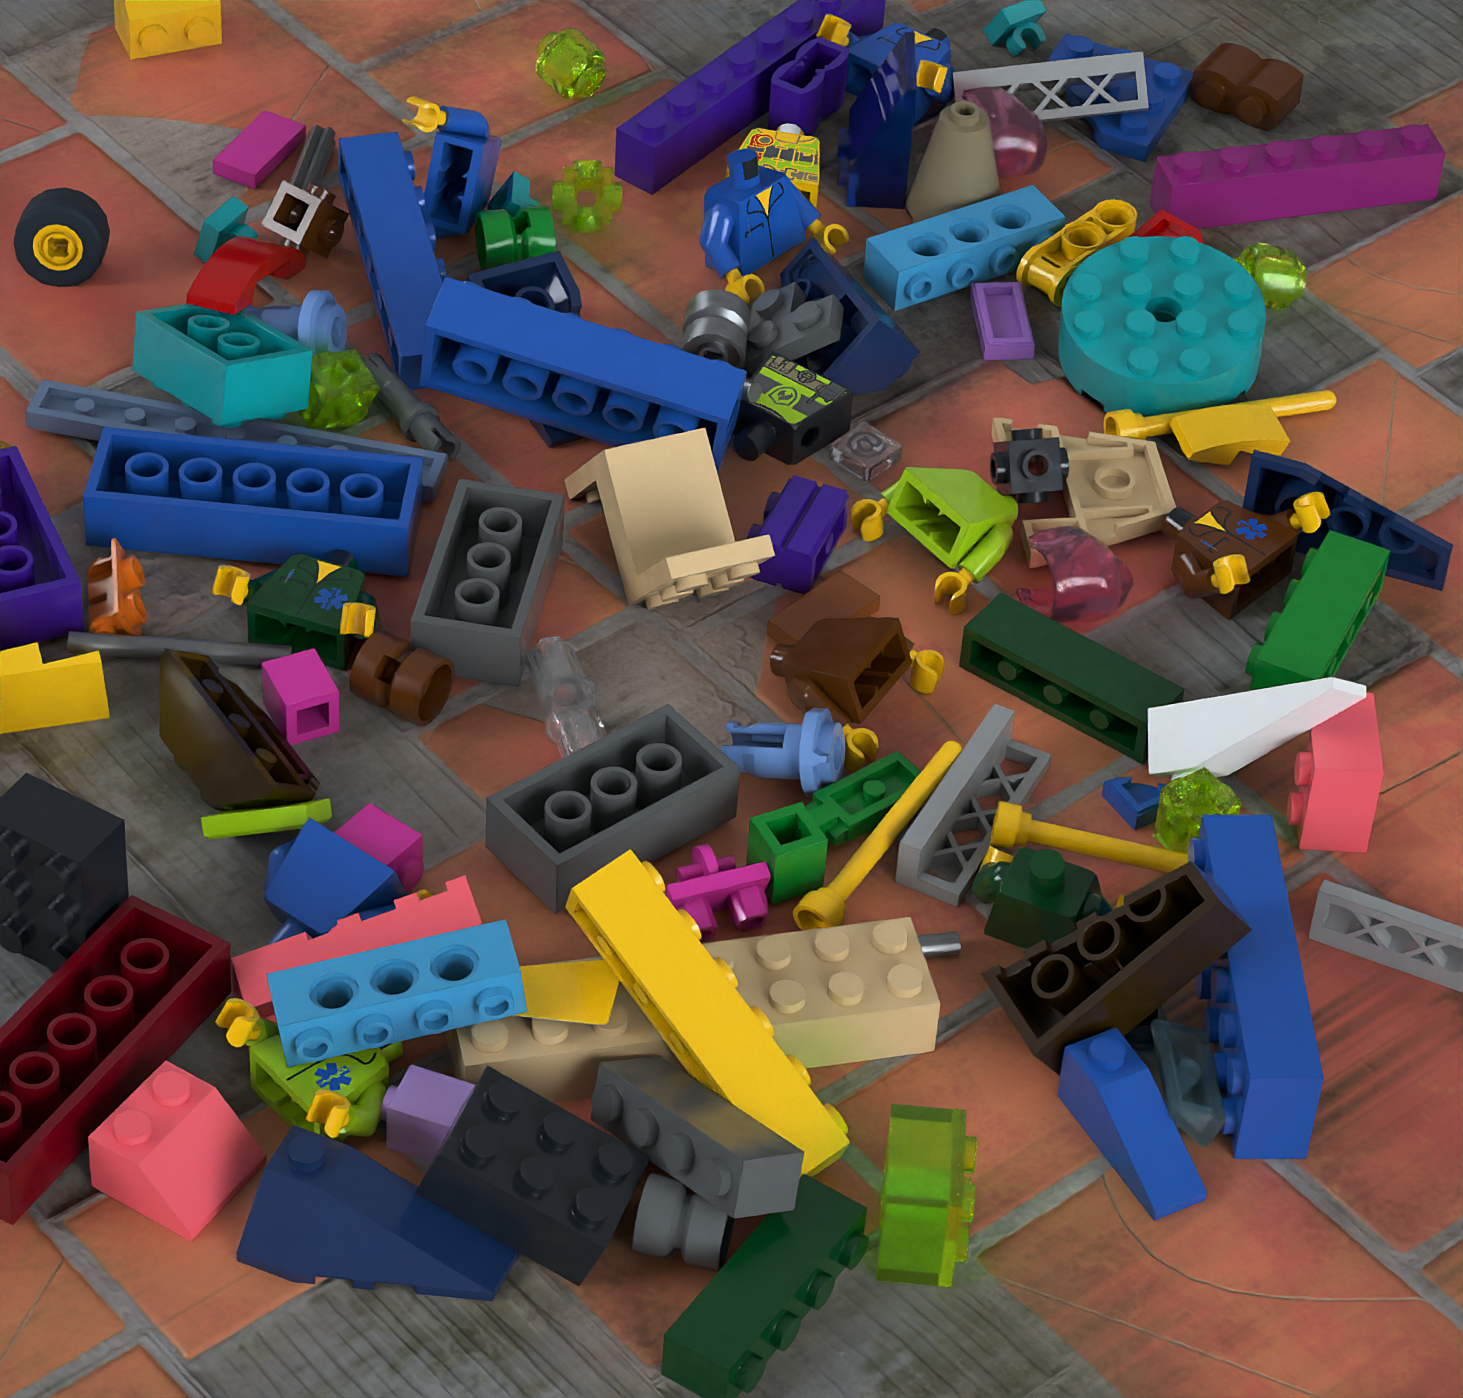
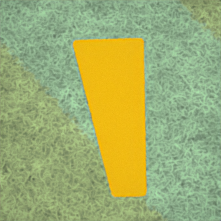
M605 960L519 966L527 1012L513 1016L606 1025L608 1023L620 980Z

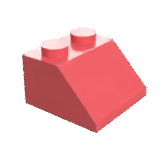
M1366 693V698L1311 728L1306 752H1297L1295 784L1299 786L1298 792H1289L1288 826H1296L1298 848L1301 850L1367 852L1384 774L1374 693Z
M167 1060L88 1136L91 1186L190 1242L267 1163L264 1151L216 1087Z

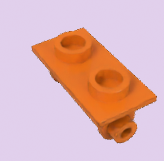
M114 538L111 539V556L95 559L87 569L88 600L92 604V606L88 607L89 632L142 636V624L147 622V613L140 594V587L146 584L144 571L137 557L134 555L128 557L118 540Z

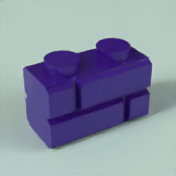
M793 475L792 478H789L781 493L772 492L765 506L762 526L753 524L746 539L769 534L775 556L759 564L760 573L753 575L752 579L773 586L780 583L783 589L803 595L808 593L846 529L849 505L847 491L826 484L819 487L816 481Z

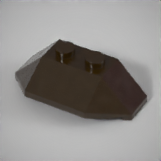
M165 648L160 657L159 736L174 755L176 765L189 775L201 791L200 796L202 800L219 811L312 801L320 782L268 715L237 684L223 677L218 671L220 667L208 655Z

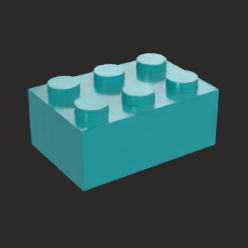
M186 303L136 312L132 370L152 382L155 388L165 390L181 400L184 406L196 409L211 419L213 424L225 428H235L241 426L243 421L258 418L282 419L286 416V413L308 409L313 350L247 311L241 310L237 314L232 315Z

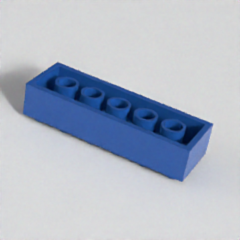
M445 276L425 324L419 385L615 447L706 428L717 474L719 475L735 431L747 371L733 367L730 363L722 360H711L685 352L675 345L656 343L634 336L624 329L605 327L583 320L573 313L554 311L535 305L525 298L510 297L484 289L474 282H462Z
M103 427L83 495L86 545L111 548V539L116 538L122 548L128 550L262 562L275 565H283L292 555L304 554L326 560L333 550L339 549L352 554L358 561V570L364 573L408 577L423 506V458Z
M1202 815L1198 838H1191L1189 840L1188 862L1192 861L1224 890L1252 929L1251 932L1195 977L1197 998L1206 999L1207 1008H1205L1203 1015L1205 1043H1214L1215 1048L1211 1058L1213 1088H1222L1223 1098L1220 1099L1219 1103L1221 1134H1230L1234 1159H1306L1324 1077L1272 815Z

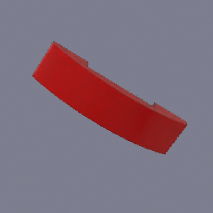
M247 236L235 237L220 246L204 264L187 293L186 303L235 315L253 303L255 283L267 275L290 279L305 269L306 257L300 250L293 247Z

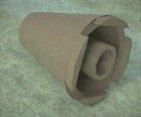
M958 101L941 111L907 195L906 212L907 214L910 213L913 217L912 224L1001 195L989 116L975 103Z

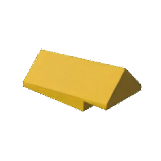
M37 642L0 651V734L110 718L99 650L46 664L42 662Z

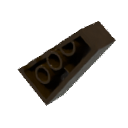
M1190 861L1125 896L1123 906L1104 916H1099L1095 912L1076 922L1078 930L1052 944L1043 940L1024 950L1025 958L1005 969L998 964L981 973V975L1033 1055L1060 1076L1066 1046L1115 1027L1125 1036L1251 932L1252 929L1224 890Z

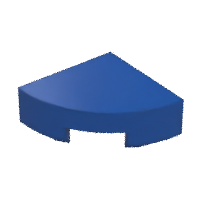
M1120 777L1107 780L1103 784L1102 797L1134 831L1177 813L1181 808L1182 796L1172 788L1158 783L1156 788L1146 784L1131 783L1132 777Z

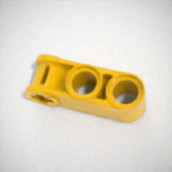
M1111 199L1099 202L1093 209L1075 221L1066 224L1063 229L1041 244L1031 247L1018 265L1016 280L1021 282V285L1024 287H1036L1049 296L1051 303L1061 307L1065 286L1075 269L1095 252L1120 242L1135 232L1136 209L1130 203L1122 200Z

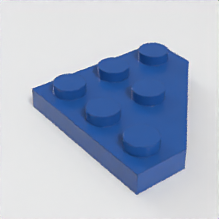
M1066 33L1049 56L1048 62L1131 53L1132 51L1116 49L1093 42L1084 36H1073ZM1144 57L1149 110L1079 118L1081 121L1087 120L1094 130L1093 139L1100 149L1142 162L1147 160L1191 93L1193 80L1192 71L1182 69L1173 63L1159 62ZM1136 79L1111 81L1104 89L1106 93L1118 102L1138 100ZM1085 84L1064 87L1067 91L1066 100L1071 107L1082 106L1094 92ZM1098 96L1097 99L1092 103V105L1103 104L1108 102L1105 101L1102 97Z

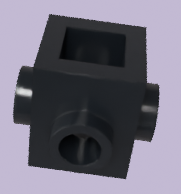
M1042 428L1011 430V441L993 442L994 453H991L990 475L993 484L997 486L999 494H1016L1017 504L1048 502L1047 491L1063 490L1062 479L1068 478L1069 459L1066 449L1064 447L1060 448L1059 437L1043 438ZM1034 455L1037 476L1031 474L1028 469V461Z

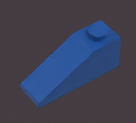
M1115 1027L1066 1046L1057 1095L1151 1218L1155 1221L1206 1200L1207 1191L1149 1068L1119 1030Z

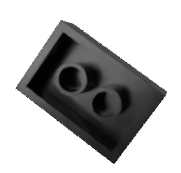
M25 773L0 797V945L12 953H20L46 966L51 972L55 973L129 898L124 819Z
M487 1065L461 1106L415 1193L575 1285L580 1286L606 1249L650 1158Z

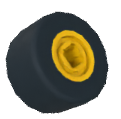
M66 187L47 189L33 197L23 210L16 226L13 245L18 262L28 275L40 283L57 287L77 286L91 278L101 265L108 246L110 228L107 216L97 201L82 191Z

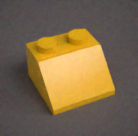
M114 0L115 29L131 60L222 44L220 0Z

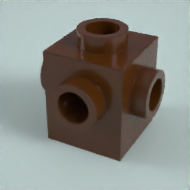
M283 180L261 225L283 236L279 244L296 248L305 257L309 250L328 258L332 248L342 238L344 224L349 213L332 205L336 195L312 183H309L306 191Z

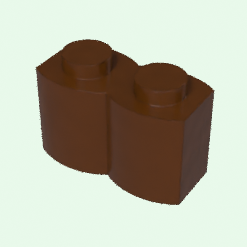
M1222 43L1194 69L1190 98L1198 105L1220 114L1232 113L1240 121L1254 128L1271 130L1300 103L1304 75L1297 68L1284 61L1269 58L1261 59L1256 53L1246 47L1233 43Z

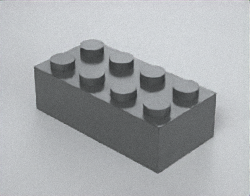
M459 478L411 618V643L415 650L425 648L451 660L454 664L455 677L519 687L563 545L565 495Z
M666 704L487 797L485 847L551 911L557 914L566 909V902L574 886L631 849L641 863L643 861L651 863L735 818L737 814L740 767L671 705Z

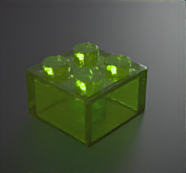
M891 1104L881 1187L877 1281L952 1287L955 1262L967 1263L969 1225H961L960 1223H972L975 1185L971 1184V1177H964V1174H974L977 1137L965 1136L966 1110Z

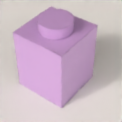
M410 1065L399 1086L391 1085L388 1088L381 1105V1120L386 1121V1148L432 1162L461 1106L475 1084Z

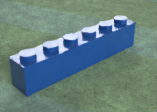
M398 131L339 138L338 176L393 370L411 390L426 389L428 387L419 385L425 324L445 276L447 277L443 258H435L434 255L436 251V236L433 223L424 222L423 216H425L426 207L423 189L421 186L414 187L413 180L415 179L413 155L411 151H403Z

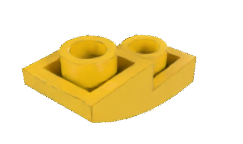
M1235 404L1209 407L1175 416L1169 423L1187 459L1198 463L1207 462L1230 465L1239 451L1253 454L1254 450L1281 456L1291 442L1272 407L1268 405Z

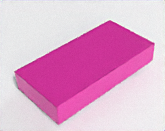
M264 110L213 159V174L253 189L257 188L306 139V125Z

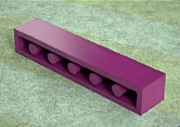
M1411 124L1404 127L1382 130H1363L1357 133L1333 136L1320 135L1308 139L1272 141L1266 144L1242 147L1229 146L1223 149L1200 152H1181L1175 155L1156 157L1149 204L1155 214L1163 209L1199 229L1431 200L1437 197L1446 152L1428 124Z

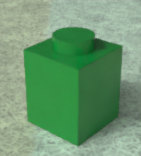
M802 802L750 818L746 866L766 861L771 879L765 894L771 905L807 894L812 890L817 891L824 886L828 839Z

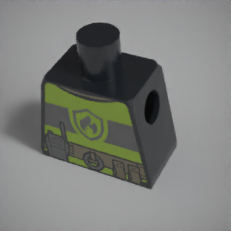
M773 351L749 379L760 383L762 392L756 402L741 399L734 431L733 447L736 453L746 461H755L765 453L787 465H796L850 431L854 391Z

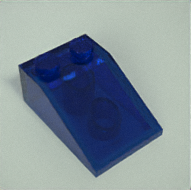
M905 32L850 107L848 127L838 129L837 157H839L837 186L846 187V206L905 209L917 92L915 32Z

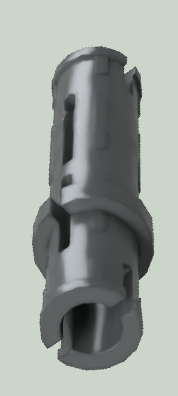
M377 353L368 354L369 359L377 368H373L362 357L354 369L356 378L369 389L399 422V427L402 429L401 432L407 440L417 442L424 450L439 452L438 449H441L452 461L459 453L461 442L440 421L438 410L432 404L422 402L389 367L381 355Z

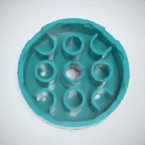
M1164 236L1127 237L1089 256L1075 269L1067 281L1062 297L1058 340L1059 360L1063 372L1080 395L1086 392L1103 403L1104 412L1106 413L1130 409L1133 413H1141L1143 417L1225 405L1240 393L1245 395L1254 383L1259 371L1266 323L1264 298L1255 280L1238 262L1217 249L1199 243L1194 238L1187 236L1178 238Z

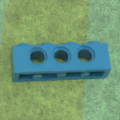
M1030 185L867 238L863 279L894 311L969 287L971 283H981L1017 271L1021 259L1031 247L1041 244L1064 228L1065 216L1034 185Z
M506 919L266 974L287 1068L527 1012L521 970Z

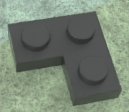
M793 282L778 290H767L757 299L753 300L745 367L753 376L767 356L773 351L793 361L840 340L844 307L836 296L832 294L816 302H805L806 295L797 283Z

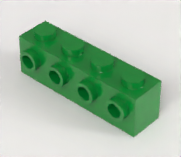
M1329 530L1319 549L1314 547L1309 549L1303 563L1301 581L1295 578L1291 580L1284 597L1283 612L1275 610L1272 613L1266 627L1264 645L1255 643L1250 652L1245 668V674L1252 676L1250 691L1335 676L1382 591L1390 550Z

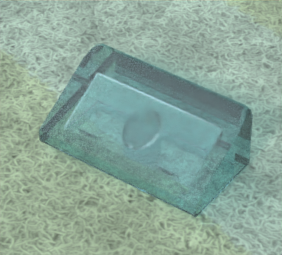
M1154 1018L1150 1026L1167 1114L1197 1144L1207 1147L1226 1123L1208 1033L1204 1030Z

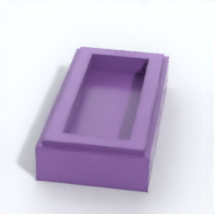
M1021 282L971 283L970 300L983 360L1033 359L1035 342Z

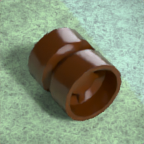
M378 630L365 641L356 656L349 680L350 691L354 696L375 706L386 708L390 705V710L393 714L416 725L426 726L438 716L447 702L453 687L455 670L451 660L425 648L415 650L410 641L386 630Z

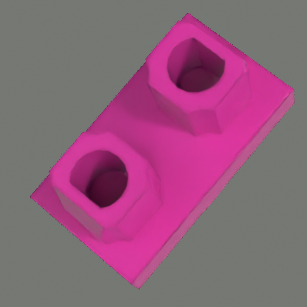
M707 844L693 848L692 864L676 868L678 882L668 884L666 887V897L677 911L681 908L686 910L698 925L702 936L699 940L700 942L707 941L715 936L718 926L713 912L729 909L736 930L741 932L764 926L769 916L765 890L771 875L766 861L736 868L732 855L716 858L713 850Z

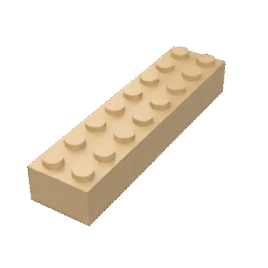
M911 917L702 943L713 959L720 957L731 968L738 982V987L735 989L749 1007L757 1006L767 1016L774 1029V1036L772 1038L786 1056L789 1054L794 1055L803 1064L805 1069L934 1052L940 1000ZM600 956V957L576 959V960L553 962V963H545V964L567 963V962H580V961H593V960H604V959H603L602 956ZM619 982L610 1018L606 1025L508 1016L499 1020H491L444 1031L456 1079L476 1084L488 1065L552 1103L591 1098L596 1088L599 1064L601 1062L660 1056L690 1076L621 982Z

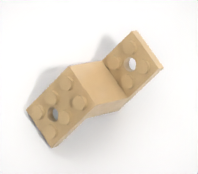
M706 428L604 449L564 479L569 500L586 496L588 504L602 502L628 605L646 602L647 610H654L678 603L679 598L692 595L694 593L693 590H696L698 599L718 595L729 591L731 586L745 582L744 578L759 574L758 565L775 556L769 534L735 542Z

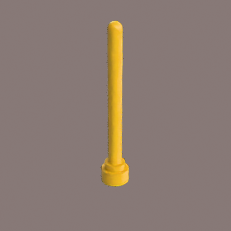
M1320 390L1227 405H1268L1272 407L1278 418L1330 410L1336 404V396L1330 390ZM1130 409L1110 411L1104 417V434L1146 440V437L1172 434L1174 432L1169 423L1173 417L1200 409L1143 417L1141 413H1133Z
M950 740L942 745L827 888L821 887L817 891H809L793 910V918L802 931L842 925L845 920V901L936 790L963 750L959 742Z
M1000 800L995 812L989 842L991 846L1013 850L1014 845L1025 847L1026 842L1165 873H1170L1188 863V854L1033 820L1032 813L1022 811V805Z

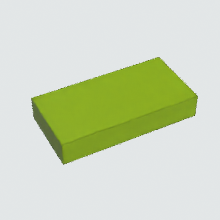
M330 798L300 803L228 810L201 817L203 837H208L209 840L301 829L309 818L319 824L329 822V819L333 817Z

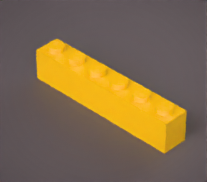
M630 849L574 886L570 891L565 908L690 1076L804 1151L800 1177L806 1174L812 1178L838 1160L850 1144L849 1139L846 1137L848 1128L844 1119L831 1104L826 1103L822 1105L809 1087L811 1079L803 1064L794 1055L789 1054L786 1056L772 1038L774 1036V1029L767 1016L757 1006L749 1007L735 989L738 987V982L731 968L720 957L714 959L699 941L702 936L694 919L682 908L677 911L663 893L665 891V884L655 867L648 861L641 863Z

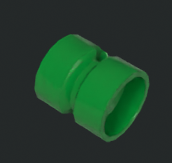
M547 205L520 207L515 216H510L506 209L478 211L476 213V248L481 271L556 251L554 225L550 209Z

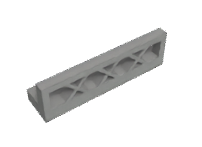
M1143 51L953 72L955 102L965 101L966 97L991 95L999 101L988 114L990 127L1149 110ZM1136 79L1138 100L1118 102L1106 93L1104 89L1111 81ZM1085 84L1094 91L1082 106L1075 107L1068 106L1056 96L1061 88L1066 86ZM1039 90L1046 96L1036 110L1030 112H1022L1008 101L1015 92ZM1098 96L1102 97L1105 101L1108 102L1103 104L1092 105V103L1097 99ZM1051 101L1060 107L1044 110ZM1004 106L1012 112L1011 114L997 115Z
M994 703L901 839L895 883L953 906H959L972 886L973 880L990 846L991 825H993L997 809L982 811L977 799L1001 794L1005 802L1022 805L1023 809L1050 768L1051 754L1011 739L1015 715L1014 710ZM1007 758L1030 767V769L1025 773L1005 776L1000 765ZM978 829L983 839L981 842L958 846L953 836L954 833ZM954 864L959 876L953 884L927 873L931 868Z
M1323 880L1317 894L1309 939L1463 993V927L1340 884Z

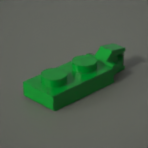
M895 751L814 792L812 802L806 806V809L820 827L828 842L830 841L834 846L842 845L845 841L849 842L876 828L921 771L900 752Z

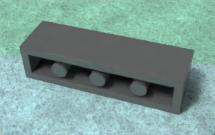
M660 1056L601 1062L599 1064L596 1088L592 1094V1121L631 1148L649 1157L651 1162L733 1219L794 1210L804 1151Z

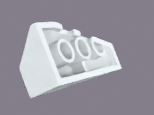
M1329 677L1148 708L1149 775L1170 779L1172 787L1177 789L1203 788L1206 786L1205 779L1230 775L1366 698V686Z

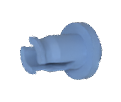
M311 290L306 295L302 305L254 308L250 304L244 308L248 313L313 350L311 372L325 373L331 368L333 362L347 360L348 353L345 348L347 337L346 316L344 309L336 303L330 291Z
M813 708L806 712L802 724L760 722L750 726H740L736 721H728L726 723L727 732L732 735L733 745H722L721 751L740 767V773H748L758 778L798 779L801 781L802 790L806 797H812L814 792L840 780L842 777L845 761L844 731L841 723L833 722L828 708Z

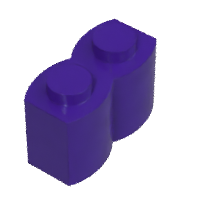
M821 37L815 38L805 43L798 50L796 60L783 64L774 72L771 78L768 130L776 131L782 124L790 123L800 127L805 136H810L820 126L821 118L835 113L843 105L846 92L849 48Z

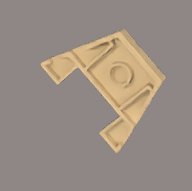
M993 418L991 431L993 442L1011 441V430L1021 429L1012 427L1013 419ZM1038 424L1037 428H1042L1043 438L1059 437L1060 448L1064 447L1067 451L1069 474L1067 479H1062V492L1070 518L1022 520L1020 537L1029 568L1040 567L1065 559V555L1057 546V542L1066 535L1080 536V549L1077 554L1080 555L1162 530L1166 517L1176 508L1155 442L1090 431L1088 439L1060 435L1057 426ZM1035 455L1028 462H1035Z

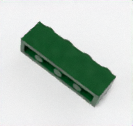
M1003 593L997 595L964 626L959 667L1141 764L1148 759V708L1182 703L1185 689Z
M803 1174L799 1180L794 1210L768 1214L664 1334L661 1375L702 1398H737L742 1391L745 1393L751 1392L760 1381L766 1367V1362L777 1349L785 1351L792 1344L799 1331L801 1320L811 1308L815 1310L821 1309L830 1297L837 1277L845 1268L853 1270L863 1258L869 1243V1237L864 1235L867 1207Z

